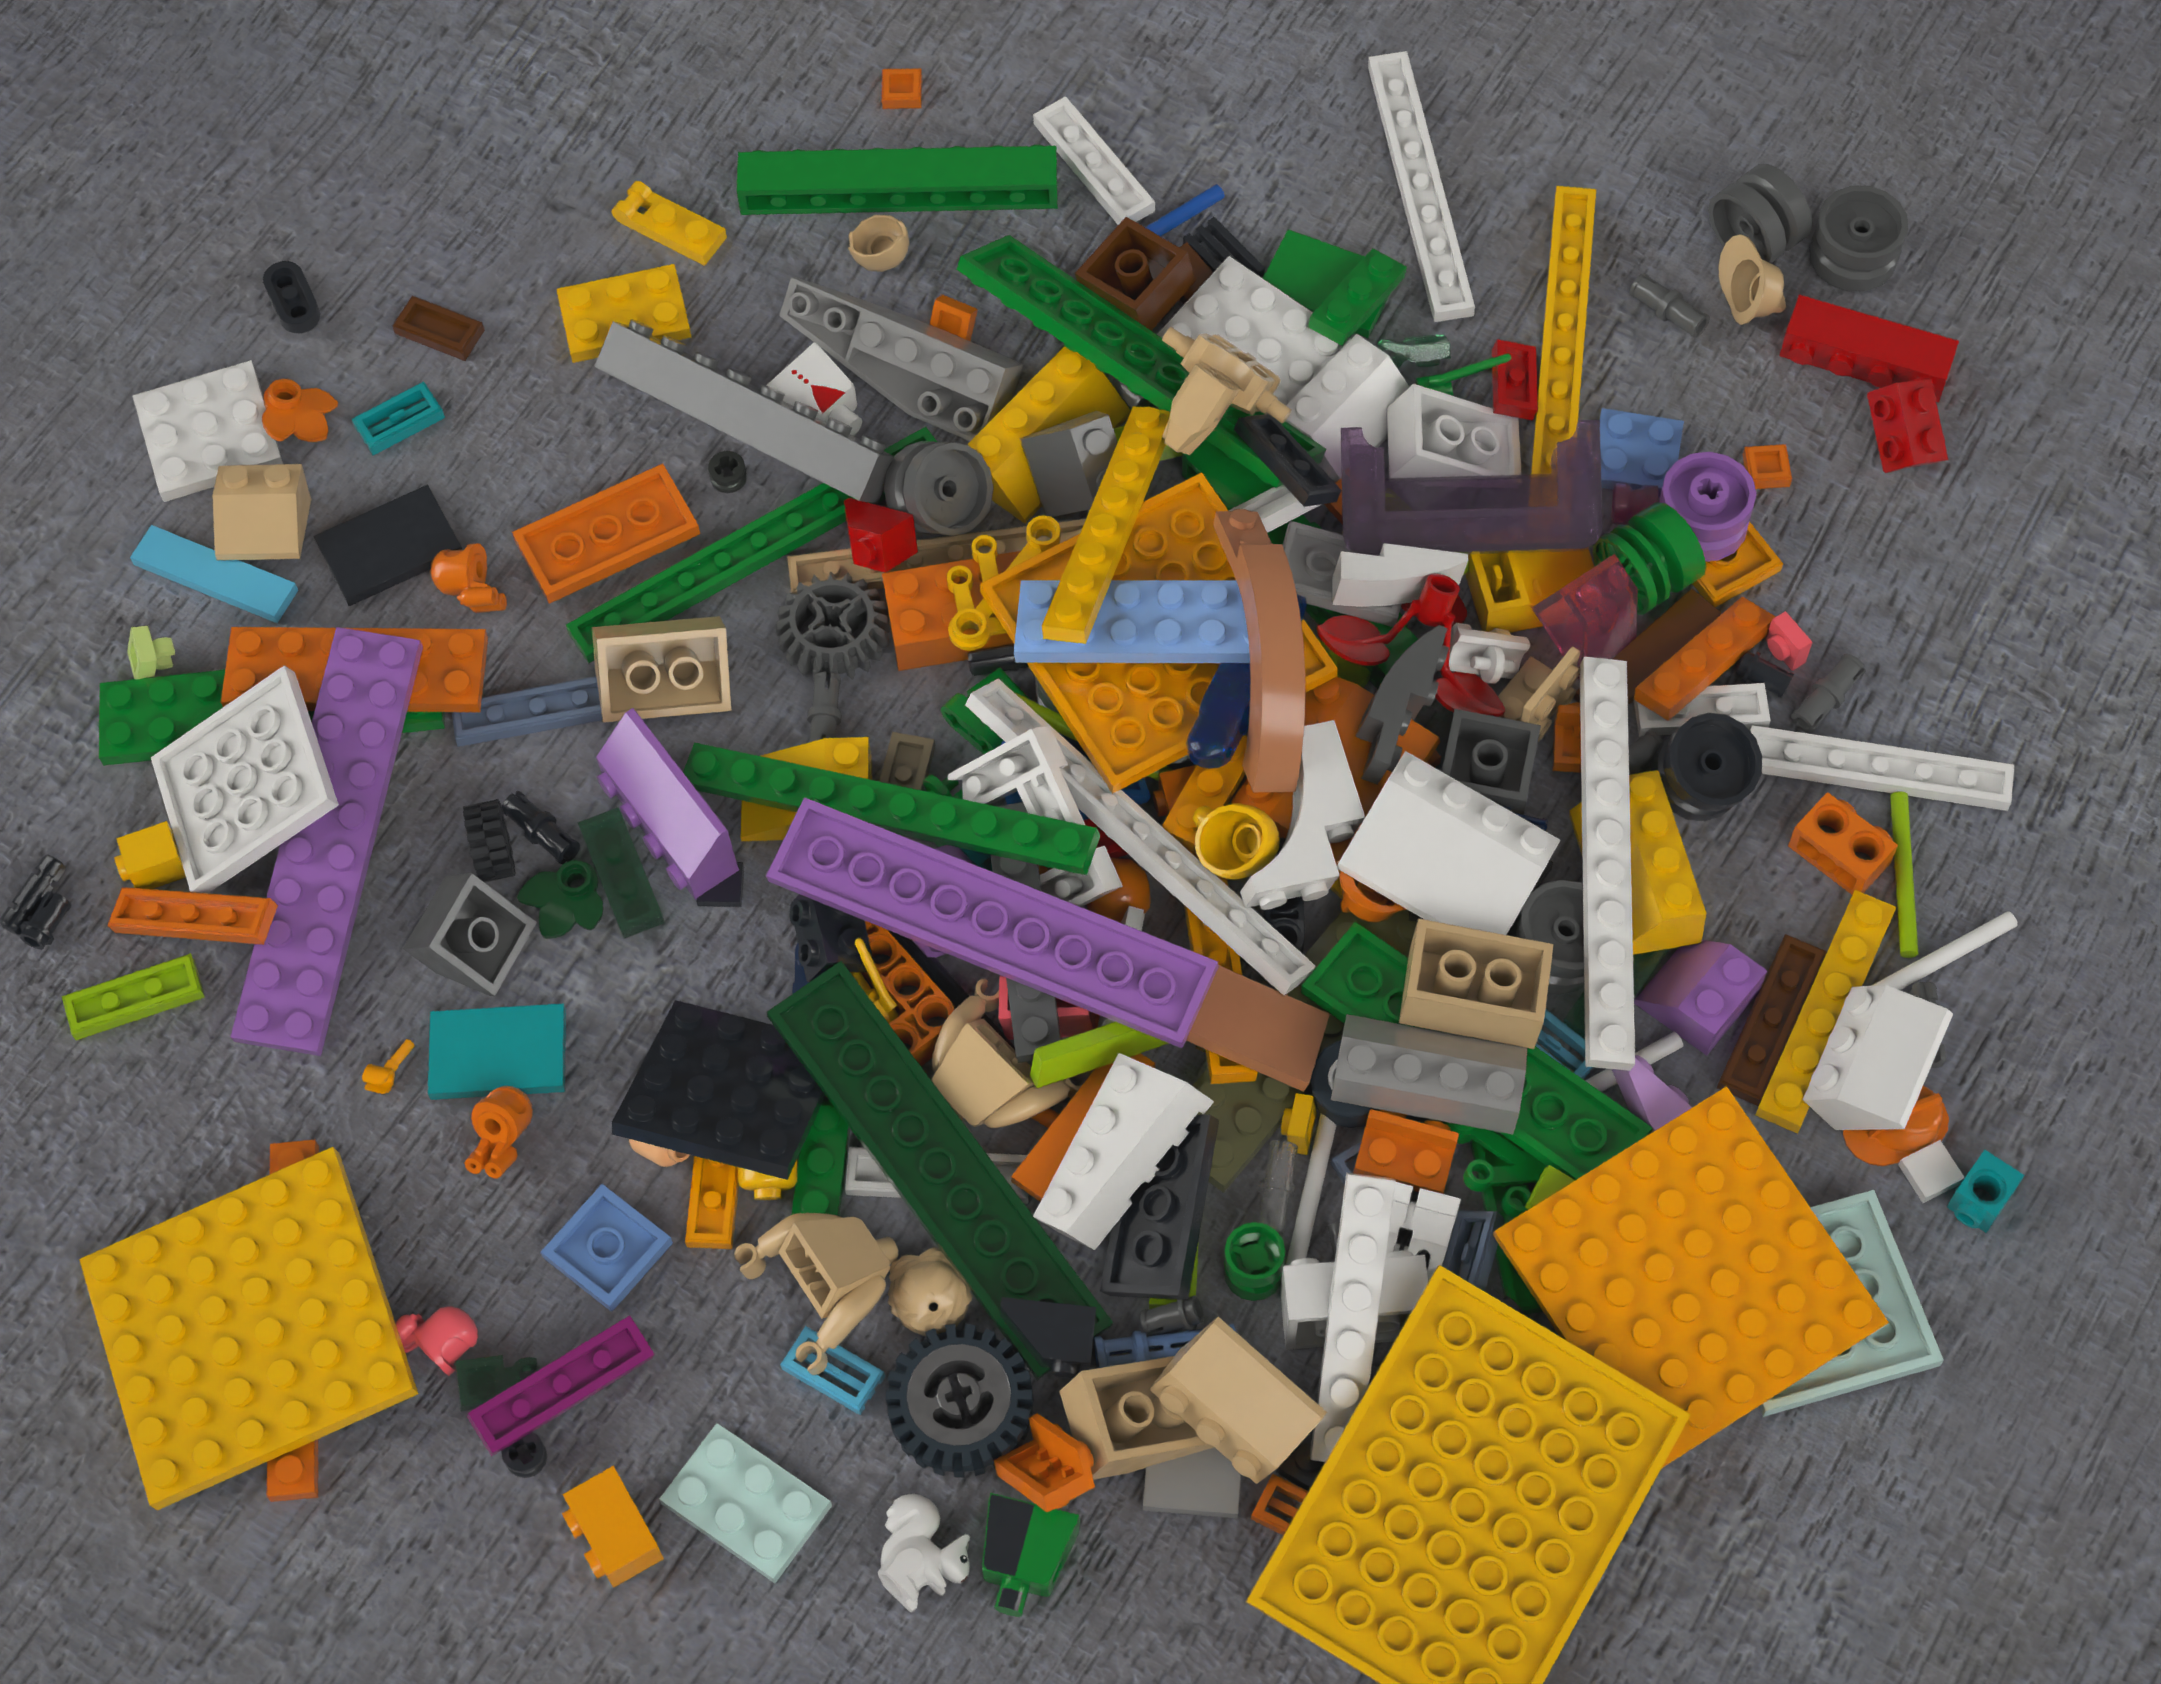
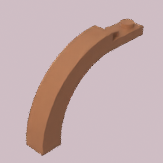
M1246 509L1216 511L1213 527L1240 590L1249 640L1251 675L1250 714L1242 766L1253 792H1296L1304 736L1305 658L1300 610L1293 575L1282 544L1271 543L1258 512H1251Z

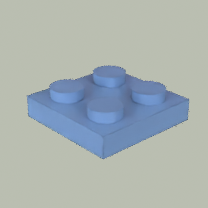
M1602 408L1589 486L1660 497L1665 475L1674 463L1678 461L1684 421Z
M601 1184L543 1248L541 1254L547 1262L609 1311L613 1312L673 1242L668 1234L605 1185Z

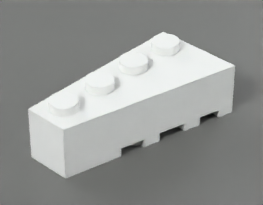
M1118 1053L1033 1217L1060 1234L1095 1250L1132 1205L1130 1197L1142 1183L1147 1182L1149 1184L1156 1171L1160 1170L1156 1167L1157 1163L1172 1145L1179 1146L1189 1134L1186 1127L1198 1112L1205 1114L1214 1101L1189 1083Z

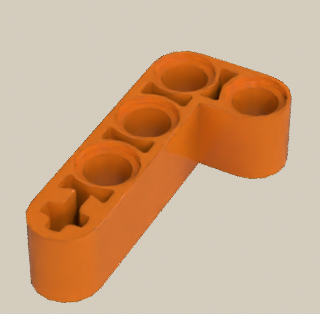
M865 921L873 957L882 954L891 957L885 963H874L887 992L897 1004L895 1010L899 1015L889 1025L903 1043L911 1046L909 1049L910 1053L919 1065L922 1066L932 1059L936 1041L943 1026L942 1024L932 1027L928 1026L926 1022L928 1019L938 1016L947 1019L954 1011V1006L887 929ZM861 972L864 978L874 988L868 973ZM912 985L918 988L911 995L898 993L904 986Z

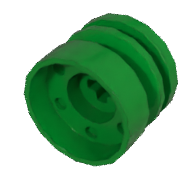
M1653 503L1634 515L1628 521V525H1618L1610 533L1604 534L1593 543L1592 553L1594 562L1602 581L1617 601L1633 614L1644 615L1653 609L1656 604L1659 605L1670 597V592L1678 593L1705 575V557L1697 536L1687 521L1675 509L1665 503Z

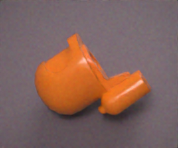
M468 544L464 550H442L434 557L431 564V577L436 588L443 594L457 596V600L460 601L461 605L469 607L475 613L503 611L506 609L507 600L505 594L498 593L495 587L485 584L487 555L481 544Z
M513 1086L497 1087L474 1106L471 1114L472 1124L481 1140L465 1161V1167L470 1173L479 1174L485 1169L488 1176L497 1179L516 1161L518 1156L517 1149L511 1145L528 1127L533 1115L532 1103L522 1090Z

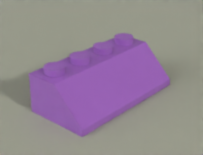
M634 708L625 712L596 756L602 773L597 776V780L610 799L617 796L623 805L619 808L628 824L633 829L640 826L646 834L642 838L653 857L658 859L662 856L669 866L666 868V871L679 890L686 887L696 900L697 897L739 871L728 830Z

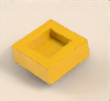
M1296 1093L1293 1108H1285L1281 1135L1287 1136L1291 1153L1308 1155L1317 1115L1314 1096Z

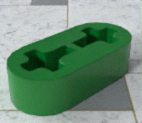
M956 693L940 709L947 723L983 755L999 747L1003 739L965 706L968 700L966 696Z

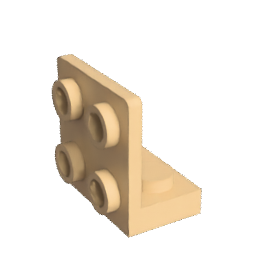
M1572 646L1553 670L1530 656L1498 697L1505 707L1504 715L1499 717L1541 725L1539 742L1547 733L1552 723L1550 718L1557 710V707L1570 704L1576 694V689L1572 687L1581 670L1577 667L1580 651Z

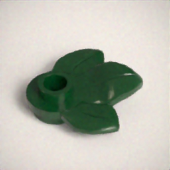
M579 860L564 863L557 872H539L522 887L517 897L518 901L524 905L540 908L539 929L542 937L545 939L558 938L565 935L576 923L584 929L593 930L600 922L604 910L603 901L596 892L599 884L597 873L590 864ZM581 879L584 881V884L579 887H570L574 880Z

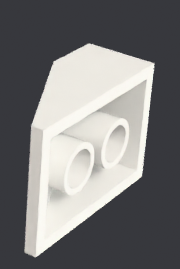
M1412 384L1387 407L1390 479L1423 489L1518 490L1522 487L1518 418L1493 413V408L1416 384Z

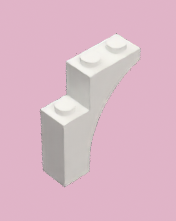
M1335 720L1304 726L1300 771L1296 792H1293V810L1288 834L1281 851L1275 859L1252 875L1241 889L1240 893L1245 908L1260 905L1263 910L1273 909L1285 904L1287 899L1302 896L1304 901L1319 899L1329 893L1328 890L1340 876L1330 843L1342 842L1353 837L1354 832L1365 819V814Z

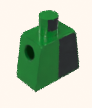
M994 1493L990 1494L982 1572L984 1581L1000 1586L994 1606L995 1610L1006 1615L1020 1617L1023 1614L1028 1593L1043 1597L1051 1595L1079 1534L1080 1520L1078 1514L1058 1509L1046 1512L1034 1503Z

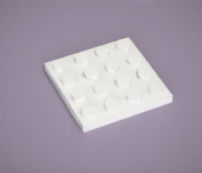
M1230 256L1225 259L1157 334L1163 338L1166 331L1173 327L1184 336H1189L1196 340L1199 334L1220 335L1244 353H1250L1256 358V361L1280 377V384L1273 395L1278 397L1277 400L1284 405H1287L1351 340L1349 338L1341 346L1308 327L1310 315L1312 314L1310 310Z
M285 665L151 757L190 892L210 893L339 805L296 674Z

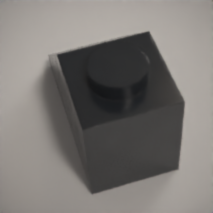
M1002 1297L1000 1317L1042 1368H1051L1052 1375L1065 1378H1074L1081 1371L1089 1370L1096 1307Z

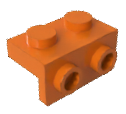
M1038 1413L1029 1417L1033 1440L994 1460L997 1476L1046 1512L1064 1507L1070 1500L1095 1488L1091 1467L1094 1466V1459L1088 1446L1083 1441H1077L1064 1432L1058 1424L1051 1423Z

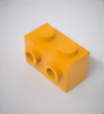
M614 1465L562 1494L570 1509L561 1514L575 1539L583 1534L585 1535L592 1549L584 1553V1556L597 1579L606 1575L614 1588L664 1559Z

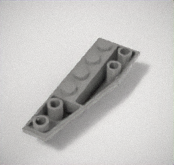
M791 277L779 315L908 415L968 441H971L1012 400L1024 365L914 318L797 277Z

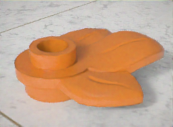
M278 379L273 381L264 393L263 402L266 410L262 415V424L267 434L276 441H283L292 434L298 439L307 442L323 441L328 436V424L323 414L334 410L338 406V401L324 390L318 388L301 389L299 384L293 380Z

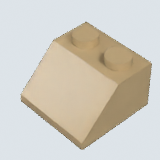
M302 464L219 466L212 495L216 560L300 559L311 504V497Z

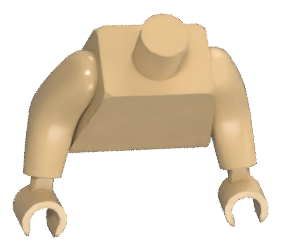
M981 979L976 984L974 996H969L944 1022L932 1057V1069L935 1074L931 1081L961 1120L964 1118L974 1127L985 1124L989 1128H1000L1027 1120L1060 1103L1067 1097L1073 1098L1081 1086L1072 1084L1069 1078L1037 1089L1030 1078L1031 1066L1027 1062L1018 1063L1015 1050L984 1019H981L985 1012L994 1011L999 1006V990L993 996L984 995L988 980Z
M797 1213L786 1217L759 1237V1245L756 1247L749 1243L739 1245L735 1250V1259L739 1264H743L740 1268L741 1273L747 1279H755L762 1275L765 1270V1256L772 1258L779 1254L781 1255L822 1319L826 1318L817 1333L818 1340L816 1342H804L796 1350V1359L800 1363L809 1354L817 1353L816 1360L810 1364L807 1371L811 1375H818L827 1367L828 1358L825 1352L828 1348L835 1349L880 1300L886 1288L885 1277L890 1270V1264L898 1258V1249L895 1241L890 1237L875 1240L864 1222L857 1217L841 1218L832 1214Z

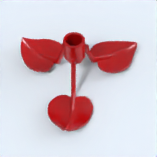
M1442 574L1429 575L1419 599L1401 604V608L1406 613L1387 634L1380 635L1379 630L1372 623L1351 615L1332 617L1316 627L1321 640L1336 655L1351 663L1373 666L1388 660L1390 652L1384 644H1389L1413 616H1417L1418 620L1427 626H1443L1447 628L1443 645L1449 647L1444 665L1440 670L1443 678L1436 680L1439 682L1435 695L1437 700L1453 713L1455 709L1495 717L1505 713L1503 703L1482 678L1476 674L1456 671L1452 673L1449 668L1451 628L1454 624H1462L1465 621L1467 610L1458 595L1460 591L1459 585L1448 576Z

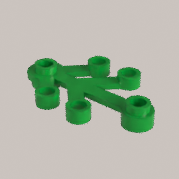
M1441 1121V1123L1450 1127V1131L1459 1134L1457 1144H1464L1474 1140L1510 1165L1492 1167L1488 1162L1481 1159L1470 1162L1463 1174V1181L1473 1191H1484L1491 1186L1537 1184L1543 1170L1546 1168L1545 1164L1522 1148L1520 1150L1492 1130ZM1472 1172H1480L1485 1177V1180L1476 1178ZM1521 1186L1511 1187L1502 1199L1501 1206L1503 1211L1512 1218L1521 1215L1528 1210L1525 1208V1205L1531 1193ZM1511 1198L1519 1199L1523 1203V1206L1520 1207L1515 1205L1511 1201Z

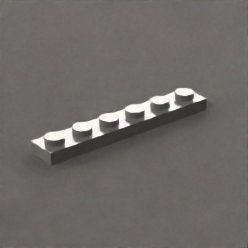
M1023 802L997 806L1028 813ZM991 855L994 873L1042 891L1038 865ZM1006 978L1016 1058L1018 1063L1033 1061L1036 1048L1061 1040L1056 997Z

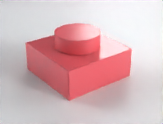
M1786 611L1772 619L1766 637L1768 648L1777 660H1783L1794 671L1806 663L1812 641Z

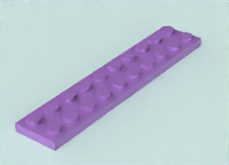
M336 627L312 725L339 805L282 843L279 847L266 897L271 898L278 907L264 945L254 944L231 1033V1039L234 1042L321 1056L423 650L420 640Z
M805 797L766 875L768 881L1180 1048H1183L1219 967L1218 961Z

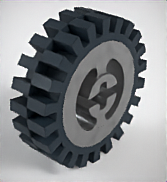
M950 1324L945 1325L946 1332L937 1334L935 1328L925 1332L927 1339L919 1342L915 1338L908 1344L910 1351L906 1355L902 1352L896 1359L897 1368L895 1371L891 1370L888 1377L889 1389H886L885 1400L896 1440H899L902 1450L908 1457L912 1455L915 1458L916 1464L924 1469L927 1465L932 1467L935 1474L944 1476L945 1471L953 1472L954 1478H965V1472L974 1471L975 1476L984 1474V1468L991 1464L995 1468V1459L1003 1457L1018 1448L1020 1439L1025 1440L1029 1432V1417L1034 1412V1399L1029 1371L1026 1370L1024 1360L1019 1352L1016 1354L1013 1352L1011 1343L1005 1338L999 1341L996 1339L995 1332L987 1328L984 1333L977 1332L976 1325L966 1324L965 1330H956V1325ZM958 1372L972 1373L982 1380L975 1381L971 1376ZM958 1373L959 1388L967 1402L972 1424L980 1417L983 1405L986 1403L992 1404L987 1416L978 1424L965 1429H951L938 1423L939 1420H945L952 1426L963 1427L961 1413L957 1403L954 1401L948 1377L939 1385L937 1395L933 1398L928 1397L932 1387L949 1374Z

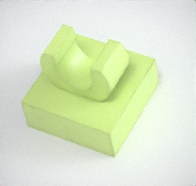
M148 626L131 627L127 653L134 679L155 677L156 669L165 670L173 667L171 655H175L172 638L163 637L152 641Z

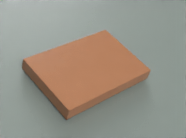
M1219 966L1186 1041L1304 1092L1310 1082L1330 1014Z

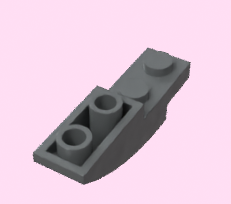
M1439 625L1414 642L1394 663L1372 697L1355 736L1371 742L1361 779L1378 785L1387 770L1393 772L1398 764L1402 753V747L1396 745L1398 736L1405 735L1411 718L1415 719L1423 705L1430 707L1437 693L1439 682L1434 681L1433 677L1435 670L1440 671L1448 654L1449 647L1443 645L1447 628Z

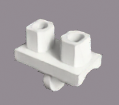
M1456 623L1451 630L1449 668L1451 671L1481 675L1485 683L1496 684L1500 678L1512 679L1517 674L1522 657L1529 650L1531 644L1527 637L1511 635L1509 630L1495 628L1490 632L1473 630L1468 624Z

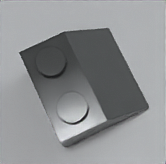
M1094 411L1020 438L1045 516L1054 517L1090 510L1118 443L1109 415L1100 411Z
M474 874L446 875L403 949L433 972L486 995L495 996L537 922Z

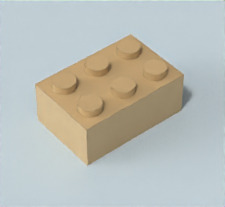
M1418 918L1410 945L1399 1023L1534 1049L1544 1023L1554 944Z

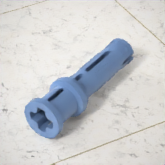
M1229 1324V1326L1235 1331L1234 1324ZM1203 1329L1155 1336H1146L1145 1332L1141 1333L1139 1330L1133 1331L1130 1337L1103 1340L1101 1336L1093 1337L1096 1367L1103 1368L1175 1356L1182 1347L1171 1348V1346L1187 1344ZM1161 1348V1350L1149 1352V1349ZM1130 1353V1354H1127V1355H1120V1356H1113V1357L1110 1356V1355H1113V1354Z

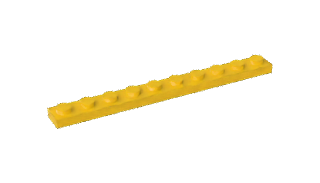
M1556 186L1526 534L1568 537L1597 189Z

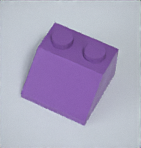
M1702 940L1698 944L1679 947L1638 995L1634 1004L1673 1032L1675 1031L1681 1038L1707 1056L1758 995L1767 970L1731 944Z

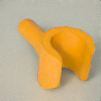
M406 1039L394 1055L387 1060L384 1067L368 1064L362 1075V1081L366 1082L365 1090L379 1094L389 1093L392 1089L398 1066L415 1047V1044Z

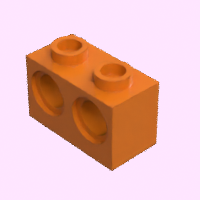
M1827 792L1794 827L1788 847L1853 895L1854 890L1864 893L1891 864L1898 844L1892 840L1891 836L1883 828L1872 826L1860 817L1851 804L1845 800L1836 799ZM1819 826H1829L1836 831V833H1827L1823 831ZM1855 852L1866 853L1872 860L1860 859L1855 855Z

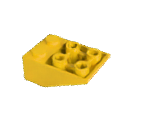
M1505 532L1466 540L1465 554H1468L1469 572L1465 576L1482 631L1490 632L1497 628L1509 630L1511 633L1608 613V607L1586 539Z

